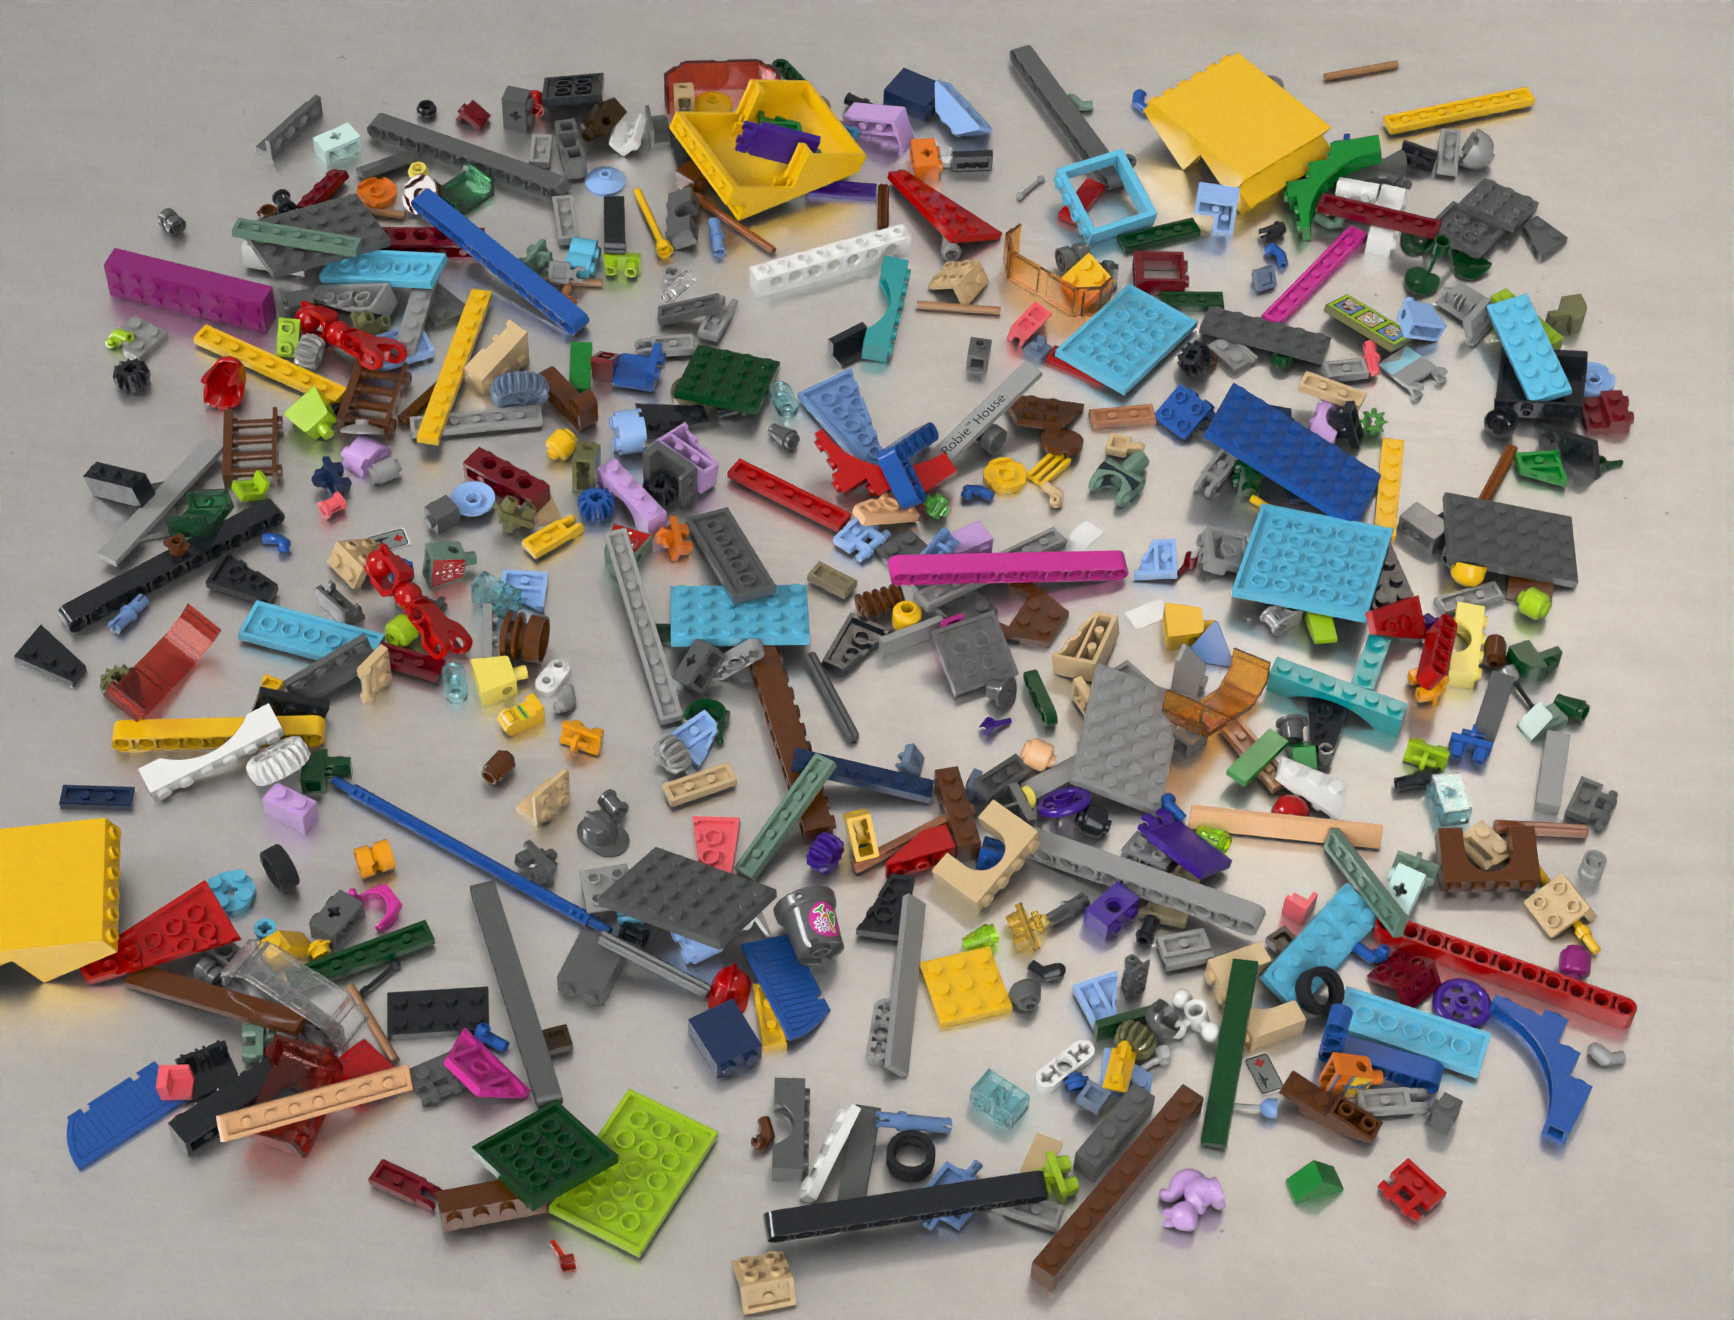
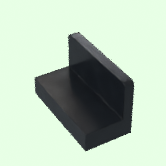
M861 322L828 339L827 354L841 368H845L862 359L861 355L867 326Z

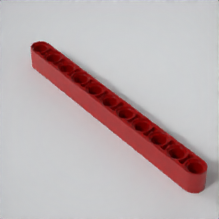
M1378 917L1376 919L1373 939L1379 944L1387 945L1389 948L1400 949L1434 960L1437 965L1618 1029L1629 1028L1637 1012L1636 1003L1628 997L1409 920L1402 937L1393 938Z

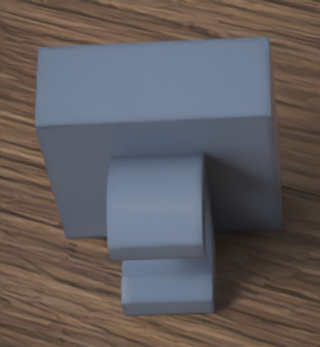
M1268 265L1252 270V282H1254L1256 291L1260 292L1277 286L1274 266Z
M1038 335L1037 338L1035 337L1023 348V355L1041 364L1053 346L1046 343V338Z
M914 743L905 745L904 752L899 753L897 756L901 763H896L895 766L899 772L908 771L910 775L920 776L925 757Z
M976 768L973 769L965 785L969 802L974 795L978 799L984 800L971 786L974 780L983 773V771Z
M1089 1080L1077 1096L1076 1103L1098 1115L1111 1098L1112 1092Z

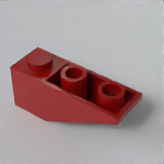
M946 824L921 831L886 861V879L889 878L891 873L904 875L936 866L946 853L955 858L956 846Z

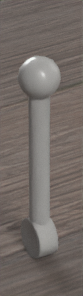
M1038 176L1037 181L1024 191L1018 192L1016 198L1022 200L1024 195L1038 184H1043L1045 177Z

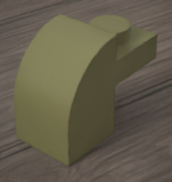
M1582 294L1562 296L1558 310L1548 311L1545 322L1554 330L1567 329L1569 335L1578 332L1582 328L1587 311V304Z

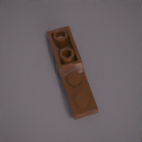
M1294 1070L1289 1074L1279 1091V1094L1299 1106L1297 1112L1334 1132L1359 1141L1372 1143L1383 1124L1382 1121L1341 1094L1335 1098Z

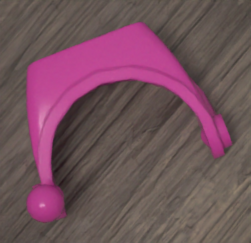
M387 884L378 885L360 895L357 894L354 888L348 890L349 895L363 903L371 899L386 901L387 911L384 918L375 926L377 931H386L395 924L402 904Z

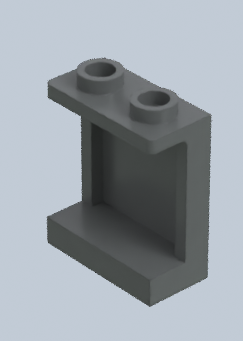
M656 441L643 452V480L648 479L650 475L657 476L658 472L661 476L668 474L670 478H675L676 484L679 487V506L684 508L689 503H693L697 498V467L660 441Z

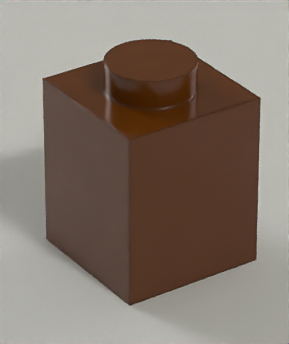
M690 160L676 170L677 187L683 189L685 186H691L696 193H700L707 188L708 180L697 165Z

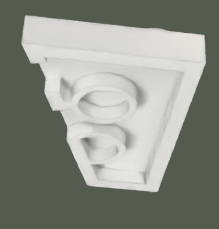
M1283 756L1279 761L1275 780L1295 795L1306 798L1312 803L1311 807L1315 810H1322L1330 816V819L1340 820L1348 783Z

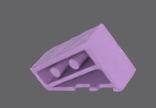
M854 102L843 115L845 125L860 129V138L868 141L872 139L879 141L881 146L886 148L892 146L899 149V153L904 154L910 147V140L914 139L905 107Z
M686 422L655 440V442L660 441L697 467V491L700 494L716 485L719 464L706 448H702L698 443L697 436L690 433Z

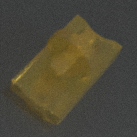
M1022 902L1015 904L1017 911L1005 917L1011 931L1021 927L1024 929V931L1012 935L1017 949L1021 950L1030 946L1033 951L1041 949L1035 931L1039 935L1045 933L1044 928L1049 923L1048 917L1044 914H1039L1038 911L1031 912L1032 917L1029 918Z

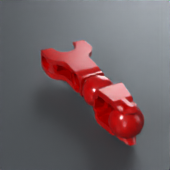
M307 300L300 302L301 308L294 317V319H301L300 334L318 335V337L323 338L325 343L329 342L332 346L339 347L346 353L358 358L359 364L370 370L382 368L383 361L398 364L406 360L407 349L403 343L388 337H378L363 330L357 331V328H351L346 322L340 321L336 311L321 305L314 306ZM320 325L323 327L322 332L317 330ZM395 348L399 356L391 353V350Z
M380 543L378 549H374L368 554L366 566H363V568L370 576V582L380 596H394L396 605L404 610V614L407 615L409 621L421 634V644L432 658L436 660L446 658L450 651L455 654H463L470 651L473 640L461 624L447 618L432 601L428 600L427 596H423L421 588L412 582L413 569L399 555H394L385 543ZM391 572L395 575L394 583H391L386 578ZM457 637L462 639L463 647L456 640ZM437 645L441 646V652H439Z

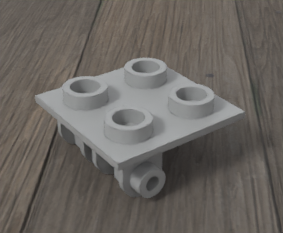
M1460 281L1452 288L1444 287L1440 292L1442 297L1435 301V304L1463 321L1485 296Z
M1136 831L1122 847L1121 857L1141 864L1145 861V865L1164 872L1168 871L1167 867L1173 860L1147 840L1148 837L1140 831Z
M627 863L579 871L581 891L584 894L587 914L611 911L599 906L598 897L629 871Z

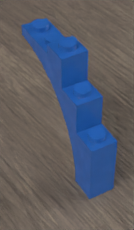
M1495 994L1489 1008L1491 1012L1490 1017L1508 1027L1528 1046L1541 1066L1547 1083L1548 1112L1541 1134L1565 1145L1593 1086L1587 1084L1582 1079H1576L1571 1076L1581 1053L1568 1045L1559 1043L1569 1020L1562 1017L1559 1013L1545 1009L1541 1016L1531 1009L1524 1008L1513 1003L1508 998Z

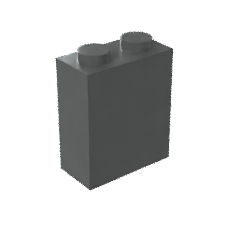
M581 930L557 975L558 991L567 996L582 998L591 1004L604 1006L627 958L596 942L597 935Z

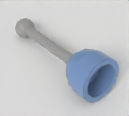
M1278 1098L1265 1099L1260 1105L1235 1103L1234 1108L1260 1110L1265 1117L1277 1119Z

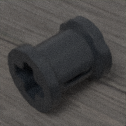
M286 189L277 190L272 195V201L278 206L279 214L296 210L297 208L296 204L291 201L290 193Z
M625 921L620 928L618 937L643 950L648 942L650 930H641L631 926L630 922Z

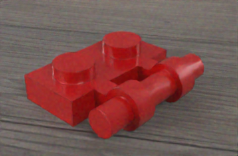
M1409 1158L1391 1172L1389 1178L1395 1182L1393 1185L1390 1186L1383 1180L1377 1187L1384 1193V1198L1389 1202L1393 1201L1401 1209L1400 1212L1405 1217H1410L1416 1223L1423 1216L1416 1208L1421 1206L1425 1211L1429 1212L1445 1198L1447 1193ZM1403 1190L1412 1199L1407 1201L1399 1192Z

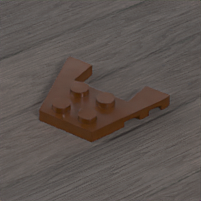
M1033 582L1010 583L1008 591L1027 600L1009 626L1000 623L1005 639L1020 641V644L1049 648L1069 618V611Z

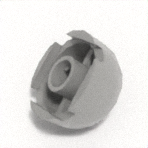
M1478 128L1476 133L1473 131L1461 149L1464 151L1463 157L1459 156L1458 165L1469 170H1478L1483 168L1486 163L1491 164L1495 154L1493 153L1494 143L1490 136Z

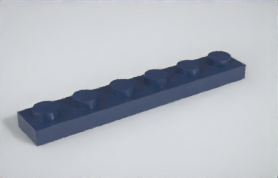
M795 748L791 771L801 774L817 752ZM818 753L834 761L837 765L828 778L830 781L930 804L934 780Z

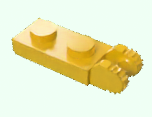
M570 514L525 538L522 541V547L536 560L568 540L578 537V535L584 532L585 527L581 522L575 525L577 519L574 515Z

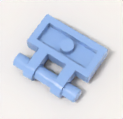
M854 518L833 537V544L849 554L858 550L859 553L855 557L859 562H862L864 559H869L878 547L886 544L891 534L886 529L881 533L877 531L879 525L863 526L857 518ZM868 538L872 540L869 544L865 543Z

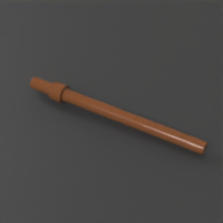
M695 192L699 198V207L702 206L771 255L776 252V247L707 201L704 195Z

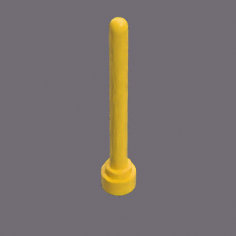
M635 188L633 191L656 240L655 250L659 257H669L673 253V247L670 241L664 239L642 190Z

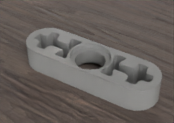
M749 639L725 652L724 654L727 657L712 681H722L764 656L763 642L759 639ZM732 659H740L739 661H730Z
M887 998L878 1000L874 1005L867 1045V1061L876 1067L885 1064L888 1034L880 1037L875 1034V1030L884 1028L888 1031L891 1000ZM883 1008L888 1009L886 1020L882 1019ZM877 1045H881L879 1057L875 1056Z

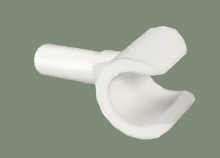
M952 147L948 148L946 156H940L943 168H951Z
M1162 1045L1155 1049L1157 1057L1152 1058L1139 1067L1146 1070L1158 1063L1160 1065L1168 1064L1171 1060L1168 1046Z

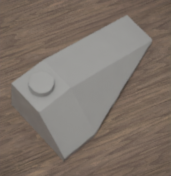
M389 283L318 285L312 293L313 300L316 303L349 312L362 313L369 311L377 317L381 315L390 316L398 305V301Z

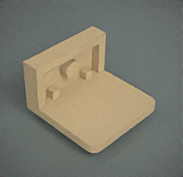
M979 260L949 261L943 265L942 270L938 274L933 276L928 287L930 290L953 289L960 304H970L989 282V279Z
M370 538L336 541L327 563L353 590L360 589L367 575L363 566H366V558L370 552L378 549L379 546Z

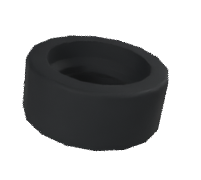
M275 844L260 852L259 856L262 866L271 883L279 892L284 893L299 885L298 872L288 853L281 845Z
M1327 966L1307 969L1300 974L1295 986L1296 998L1300 1006L1312 1015L1327 1014L1333 1004H1342L1344 1000L1345 990L1343 981L1336 971ZM1315 976L1325 981L1328 987L1329 997L1325 1005L1319 1004L1312 995L1311 983Z
M905 1130L897 1133L891 1138L887 1146L886 1164L890 1173L897 1179L905 1182H917L925 1179L931 1174L935 1166V1146L933 1141L926 1134L917 1130ZM904 1146H916L926 1153V1160L921 1165L915 1167L906 1166L896 1159V1152Z

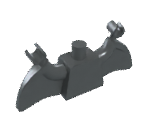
M1403 150L1383 158L1381 164L1363 168L1345 177L1377 184L1387 183L1395 187L1405 188L1406 191L1412 187V182L1409 179H1403L1407 168V158ZM1337 184L1327 194L1335 195Z

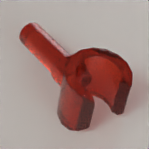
M551 1240L550 1245L559 1258L561 1270L576 1269L574 1254L564 1255L556 1240Z

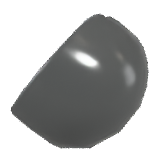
M1158 999L1147 1009L1145 1013L1147 1026L1157 1037L1171 1039L1180 1030V1027L1175 1028V1023L1179 1017L1166 1001Z

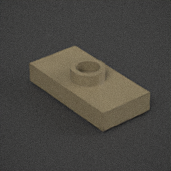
M821 561L807 575V581L844 600L857 586V580Z

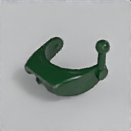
M709 698L699 699L689 704L683 713L684 719L689 720L703 710H706L713 719L719 721L717 724L719 733L716 744L719 746L723 745V730L729 721L730 711L726 710L721 702Z

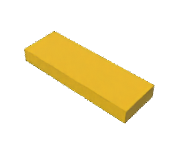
M759 983L753 984L762 1052L787 1049L786 1036Z

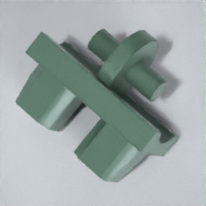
M540 239L536 245L530 244L526 251L527 256L519 258L521 262L536 274L543 267L549 268L550 260H553L552 252L547 249L545 239Z
M1398 850L1392 867L1397 868L1398 863L1426 874L1427 879L1423 888L1432 887L1440 865L1422 859L1423 853L1417 852V855L1413 856Z
M254 1024L242 1025L243 1041H255V1045H242L243 1062H257L258 1064L262 1058L266 1057V1049H268L269 1054H273L284 1043V1038L276 1034L274 1030L270 1029L269 1034H266V1028Z

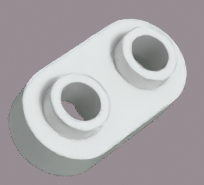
M563 658L551 660L535 681L536 693L544 698L556 695L570 677V663Z

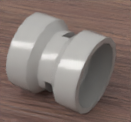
M1588 850L1585 852L1578 870L1580 878L1588 883L1598 882L1607 864L1606 856L1598 850Z

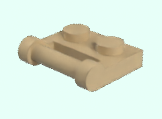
M381 644L357 668V675L361 679L362 686L361 701L364 704H372L375 701V694L383 686L388 685L392 678L389 651L387 647Z
M1483 820L1463 832L1465 853L1480 867V870L1492 872L1509 861L1507 842ZM1467 842H1470V843H1471L1485 858H1487L1488 860H1485V859H1484L1469 843H1467Z

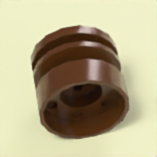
M507 611L499 636L500 656H511L513 660H518L523 651L525 662L541 664L545 658L549 643L550 618L548 616L532 614L527 623L524 612H520L517 616L516 611Z

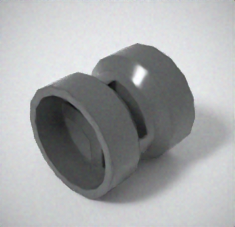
M171 208L162 210L157 217V223L173 237L182 234L186 228V221Z
M211 956L202 958L196 964L193 971L194 976L200 981H205V983L222 987L229 977V971L223 966H218L217 961Z

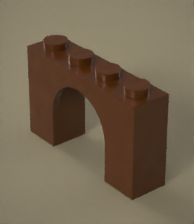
M1512 826L1509 828L1506 835L1509 864L1502 870L1495 872L1482 871L1470 863L1465 853L1462 828H1438L1434 839L1437 864L1440 865L1438 869L1440 891L1459 893L1462 890H1471L1474 893H1481L1486 890L1507 892L1510 889H1520L1522 892H1529L1537 889L1541 876L1534 826Z

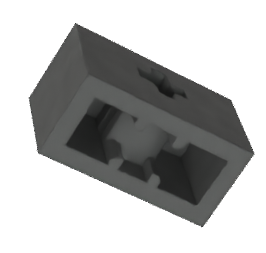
M508 85L501 98L503 127L507 130L527 133L529 127L533 126L535 121V114H532L534 99L531 98V90Z
M696 638L672 678L686 689L703 695L727 656L712 644Z
M340 889L327 900L320 912L315 913L310 919L311 937L315 940L323 939V941L329 939L331 941L329 948L335 951L366 917L364 903Z

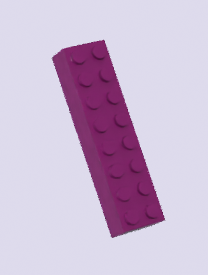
M118 248L113 249L104 263L111 296L267 334L277 317L272 286Z

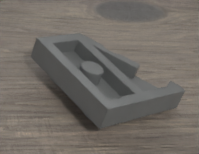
M1538 216L1523 225L1522 231L1525 237L1529 239L1531 247L1536 249L1538 253L1537 258L1540 261L1567 243V236Z

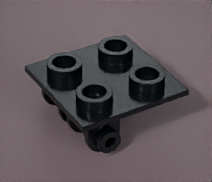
M216 1040V1043L208 1045V1047L202 1046L200 1050L196 1048L194 1049L195 1052L185 1055L180 1054V1057L175 1059L177 1065H190L195 1075L192 1100L215 1092L218 1087L228 1084L238 1076L225 1040L221 1042Z

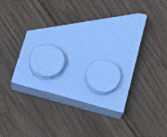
M1176 539L1153 540L1149 546V551L1141 559L1140 567L1134 571V581L1178 578Z
M503 569L500 586L501 593L539 612H544L549 579L548 572Z
M1117 971L1074 984L1072 987V991L1093 1030L1096 1020L1117 1015Z

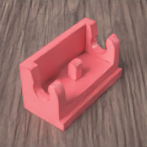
M1035 301L1012 324L1006 339L1011 342L1015 337H1018L1020 340L1018 346L1022 347L1026 340L1047 322L1052 313Z

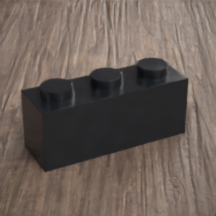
M96 462L83 475L90 491L96 497L143 508L155 494L147 475L142 472Z

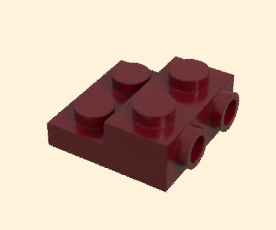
M1622 390L1601 391L1599 397H1584L1582 423L1586 435L1629 432L1631 424L1634 423L1633 411H1628L1629 398L1623 395Z

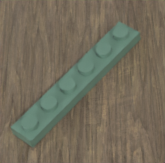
M238 218L232 228V237L347 257H356L362 245V240L358 237Z
M815 753L734 866L738 873L753 881L757 880L836 769L837 765L834 761Z
M1330 828L1323 848L1392 937H1402L1409 917L1339 828Z

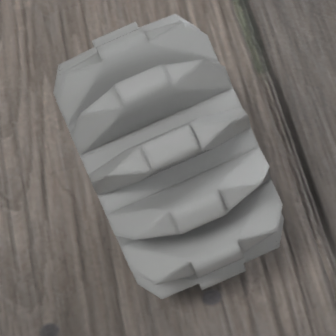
M306 333L303 335L301 340L298 341L294 354L295 364L310 371L317 369L324 357L325 341L323 338L315 334Z
M673 734L662 737L653 746L658 762L661 763L662 768H665L672 775L682 773L692 763L691 754L688 752L687 747H685L683 741H680Z

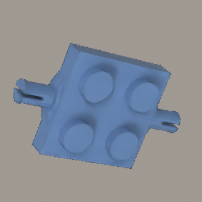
M974 1160L969 1168L965 1170L957 1168L946 1161L926 1187L977 1180L975 1175L982 1169L983 1165L981 1162L978 1163V1160ZM973 1213L928 1219L923 1222V1226L926 1229L928 1227V1230L931 1231L937 1222L941 1220L960 1230Z

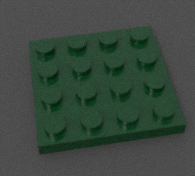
M698 345L674 390V398L758 415L779 372L780 361L732 352L727 349H717L708 345Z
M557 1100L471 1147L472 1155L532 1212L618 1163V1155Z

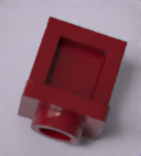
M472 100L468 105L464 103L459 108L457 113L460 115L456 118V121L459 122L463 118L478 131L491 115L477 102Z

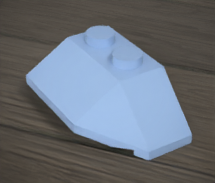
M936 80L935 111L941 117L940 120L951 128V132L958 137H974L992 132V127L951 83Z

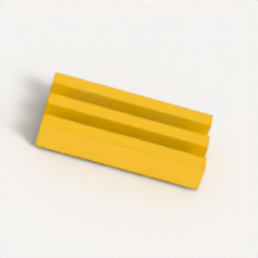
M1048 453L1027 472V478L1042 487L1045 481L1051 483L1071 464V459L1068 457L1065 459L1062 453L1060 455ZM1059 462L1061 463L1050 474H1048L1055 465H1057ZM1045 474H1048L1042 481L1040 480Z

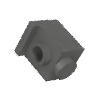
M1444 1092L1440 1100H1434L1429 1111L1430 1114L1424 1124L1448 1136L1458 1118L1463 1101Z

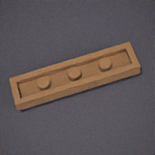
M1238 714L1218 723V730L1240 756L1258 740ZM1275 758L1257 775L1271 794L1285 788V786L1275 780L1279 765Z

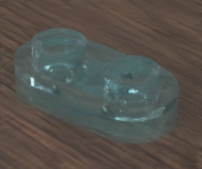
M783 381L771 384L769 396L777 413L784 418L794 417L798 413V401L790 385Z
M448 663L442 669L445 698L451 704L464 703L468 699L465 668L460 663Z

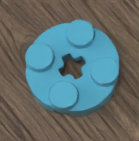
M242 869L226 871L208 880V884L228 917L245 913L251 908L250 904L253 900L255 901L256 899L255 884L251 877L246 875ZM231 890L236 891L233 897L226 893Z

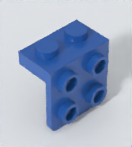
M654 342L650 357L622 353L613 376L612 384L616 387L654 392L656 383L661 378V366H664L666 360V353H663L662 343Z
M1179 384L1154 414L1159 423L1180 439L1186 440L1204 418L1210 421L1213 419L1215 407L1206 399L1204 401L1201 400L1193 389H1187Z

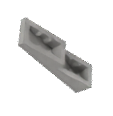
M1547 730L1534 805V810L1554 815H1557L1559 812L1571 734Z

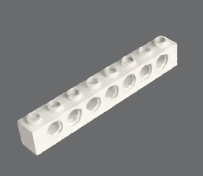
M899 224L750 266L749 285L758 299L883 263L884 255L895 258L910 255L911 236L905 226Z

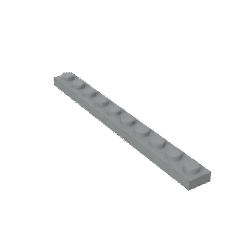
M622 528L604 533V538L660 723L665 725L684 720L627 530Z

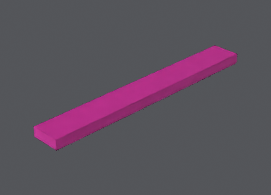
M1350 225L1261 315V318L1284 324L1367 240L1368 233Z

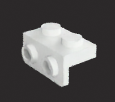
M640 114L629 123L621 119L613 127L609 145L623 157L632 150L636 151L642 143L641 138L645 131L647 118Z
M1339 177L1335 195L1375 205L1380 184Z

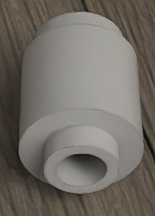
M391 456L372 464L371 468L367 469L373 485H382L400 477L399 472L402 471L398 460H393Z

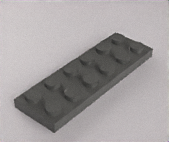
M1209 306L1199 329V333L1321 365L1332 338L1323 333H1313L1300 327L1286 326L1281 322H1271L1261 317H1251L1241 312L1224 310L1219 306Z
M728 507L686 517V524H688L690 532L733 604L776 593L775 583Z
M908 529L877 548L875 556L888 567L887 561L889 558L895 555H919L928 545L911 529ZM930 585L907 586L910 587L914 592H917ZM976 589L934 609L943 619L963 613L964 619H968L995 610L997 616L998 609Z

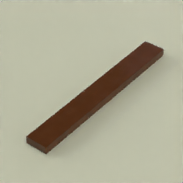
M153 967L132 972L124 981L125 986L130 989L298 1037L310 1018L306 1011Z

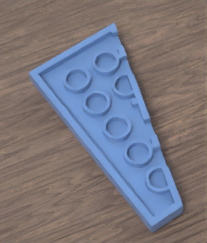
M852 368L798 393V400L846 453L861 461L879 465L877 453L882 450V446L878 442L877 433L873 429L872 420L864 399L860 395L857 381L855 382Z

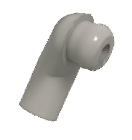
M566 684L562 687L563 696L558 699V702L553 704V709L556 713L567 712L576 705L572 684Z
M1591 1043L1588 1046L1589 1055L1601 1066H1611L1626 1062L1624 1051L1611 1053L1599 1043Z

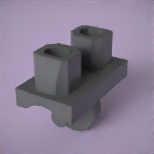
M531 840L524 842L523 850L515 855V865L519 869L529 866L531 869H529L528 876L535 884L544 881L549 886L554 883L553 875L558 866V863L555 861L557 852L554 849L546 851L543 848L539 849Z

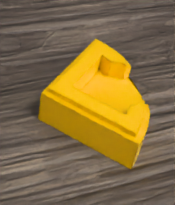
M267 674L263 675L262 687L283 691L285 685L283 683L284 680Z

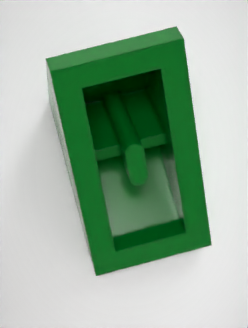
M1307 741L1288 743V746L1285 748L1288 759L1317 770L1315 745Z
M1316 1160L1308 1163L1285 1181L1295 1204L1341 1192L1344 1189L1334 1166Z

